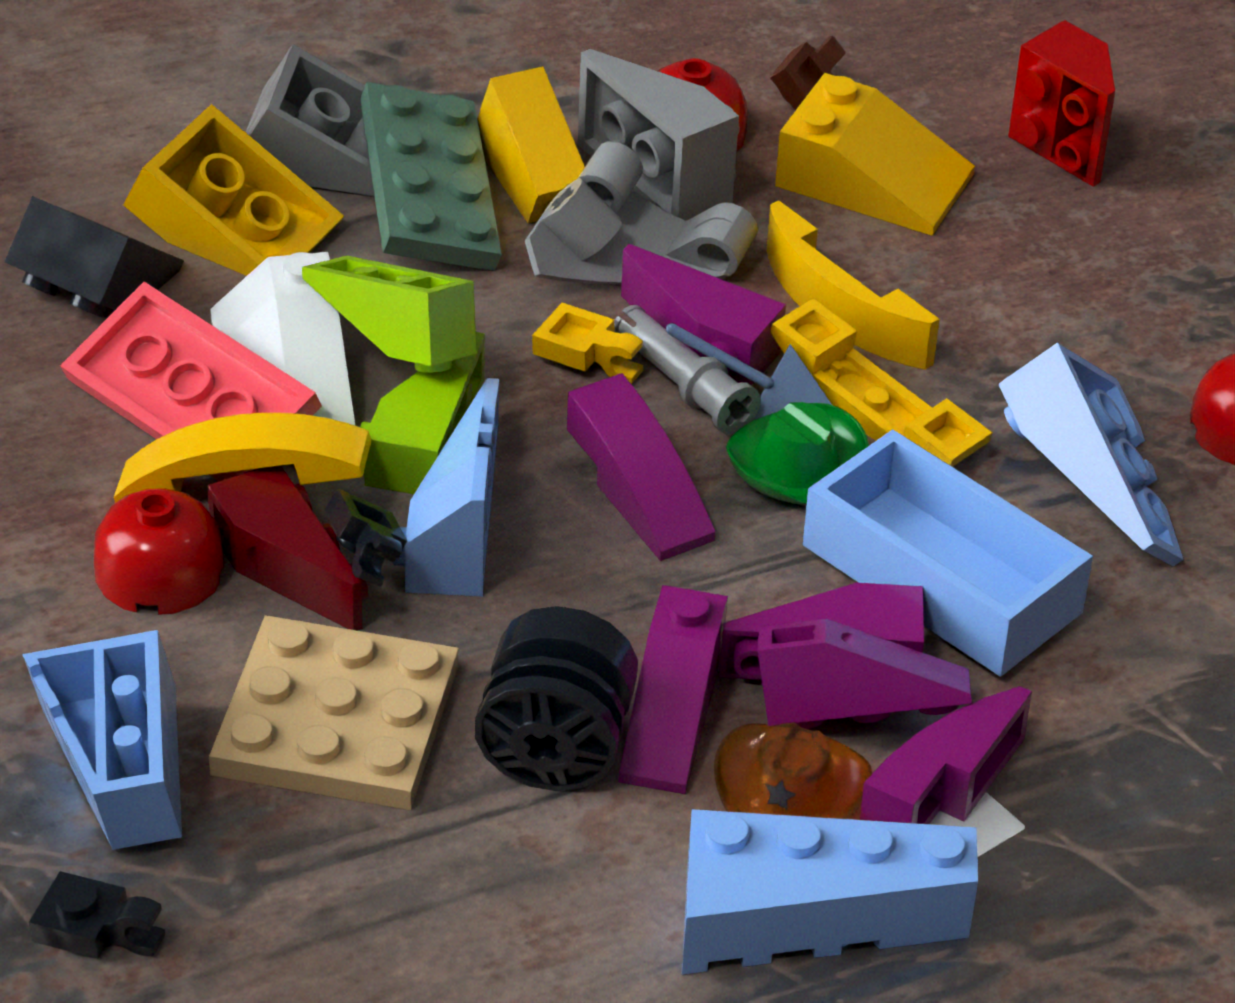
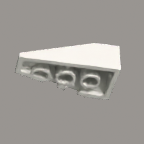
M298 252L285 256L267 257L210 309L212 326L316 392L322 407L313 416L329 418L355 426L339 312L302 279L303 266L330 260L329 253Z

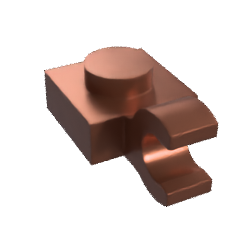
M833 35L829 36L818 49H815L813 46L811 47L806 41L788 54L770 79L777 86L782 97L796 111L824 73L833 75L831 69L842 59L846 51Z

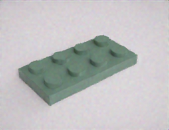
M366 82L360 101L383 253L495 271L502 252L474 101L461 99L454 95H439L411 90L399 85L388 86Z

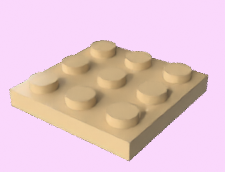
M265 615L209 755L210 776L411 810L458 669L459 648Z

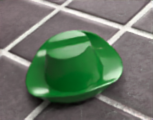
M791 402L780 411L755 419L741 427L729 439L726 449L736 472L756 491L776 500L806 506L808 488L867 448L869 443L861 424L845 410L825 403Z

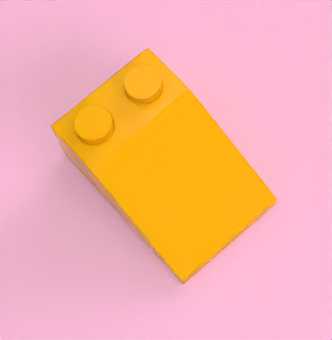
M824 73L780 130L775 186L933 236L973 177L975 165L877 88L857 83L845 76H834Z
M213 104L207 107L142 168L123 204L124 207L167 243L246 276L267 257L285 256L298 252L310 253L344 218L341 212Z

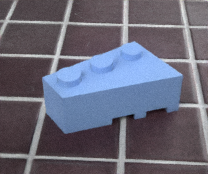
M158 630L22 654L42 710L112 850L181 838L176 686Z

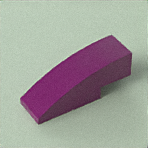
M621 373L569 391L567 431L597 465V486L655 556L662 561L715 541L716 531L681 458L654 414L624 374Z
M1018 686L984 697L947 714L916 733L889 755L864 782L860 820L930 824L937 813L941 811L964 822L1025 740L1032 691Z

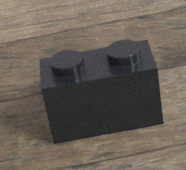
M34 196L30 200L5 259V263L26 272L22 283L52 296L56 295L59 287L73 292L69 304L99 317H103L107 307L116 310L143 282L157 290L160 289L180 271L184 262L180 258Z

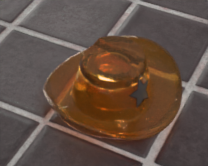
M794 722L778 726L751 723L737 727L722 740L714 759L716 787L727 812L850 819L861 807L864 782L872 775L871 765L862 755L846 745L823 735L819 730L813 732L799 727Z

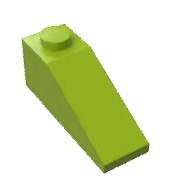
M348 255L302 267V279L388 357L413 362L415 370L420 372H441L451 369L453 360L477 354L474 281Z
M476 332L477 354L453 360L452 368L446 371L416 372L380 399L371 422L363 421L360 428L369 431L372 441L364 469L365 486L415 494L483 385L485 333Z

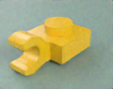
M562 302L532 334L534 355L586 372L596 362L609 377L623 373L631 384L643 372V365L630 361L643 347V340L630 333H616L614 319Z

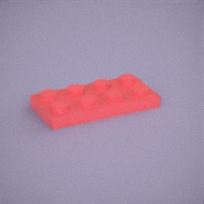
M143 282L60 365L69 381L155 439L186 426L214 418L250 413H294L313 416L322 407L316 392L146 282ZM256 469L209 475L219 482Z

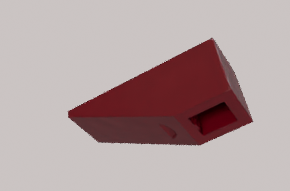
M281 466L259 468L207 485L209 512L219 526L223 552L237 573L347 629L356 631L363 629L362 601L368 599L367 582L353 575L352 563L349 564L340 551L339 542L336 540V534L332 526L328 522L321 524L312 511L310 498L303 485H300V483L293 484Z

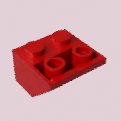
M1066 20L1061 21L1022 44L1008 137L1093 187L1101 182L1115 97V85L1108 44Z

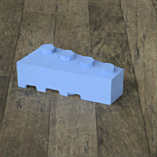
M692 809L687 863L682 975L708 972V962L740 958L742 967L770 964L772 954L811 949L814 958L841 955L842 948L848 944L873 941L879 949L969 938L978 886L977 827Z

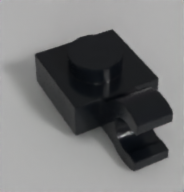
M338 488L325 508L337 533L336 540L344 548L355 554L352 563L353 575L377 587H381L385 581L381 575V568L385 558L395 562L396 558L398 559L402 554V549L407 539L392 512Z
M62 871L58 873L28 922L32 942L97 959L107 943L126 948L138 955L154 956L165 937V929L153 926L162 910L160 903L140 896L131 897L127 900L125 887Z

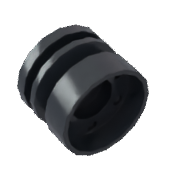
M560 606L532 609L512 620L500 638L491 667V679L485 686L483 701L479 705L475 717V740L484 757L505 776L534 788L552 791L582 789L604 778L615 762L618 743L624 729V716L629 711L637 682L638 658L630 641L610 622L584 610Z

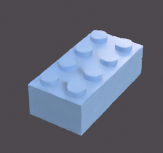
M893 429L808 488L803 535L804 547L858 583L923 586L924 626L1000 677L1083 613L1093 555Z

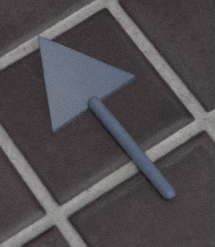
M670 323L666 326V332L672 337L708 357H715L724 363L726 367L765 388L760 396L758 413L753 420L778 412L791 402L832 405L791 344L770 378L676 324Z

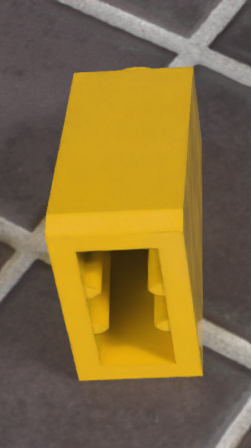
M543 66L490 78L477 118L484 159L526 222H536L554 197L568 184L577 180L585 166Z

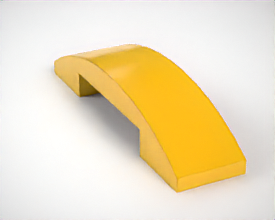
M779 200L770 204L766 249L769 263L782 287L799 306L815 298L857 330L854 345L887 360L924 370L934 365L940 321L937 316L899 288L883 297L875 294L816 250L818 229Z
M812 298L772 323L771 334L783 353L785 354L791 344L831 404L845 410L857 419L866 435L875 441L893 429L952 467L991 441L993 432L946 398L932 408L855 350L854 343L857 330L815 298Z
M250 413L214 418L175 430L156 439L135 453L125 463L114 494V500L116 503L126 495L145 489L167 488L181 492L185 477L294 464L300 485L363 477L372 441L369 431L349 423L306 414Z

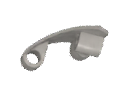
M609 141L602 143L596 149L577 180L568 184L554 197L525 239V245L534 276L539 278L588 284L621 285L623 249L628 244H632L723 279L731 276L737 270L757 236L758 226L751 213L734 203L724 202L716 204L687 221L666 212L633 190L643 173L642 161L638 155L626 145Z

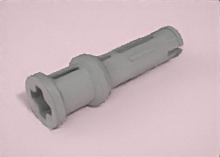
M630 305L622 310L636 322L635 327L629 325L620 316L616 317L614 321L615 332L630 333L643 340V347L638 353L679 385L678 390L683 402L694 409L702 408L710 414L714 427L726 435H733L756 417L761 399L758 390L748 383H737L728 375V369L724 363L715 357H700L684 343L669 335L663 326L638 305Z

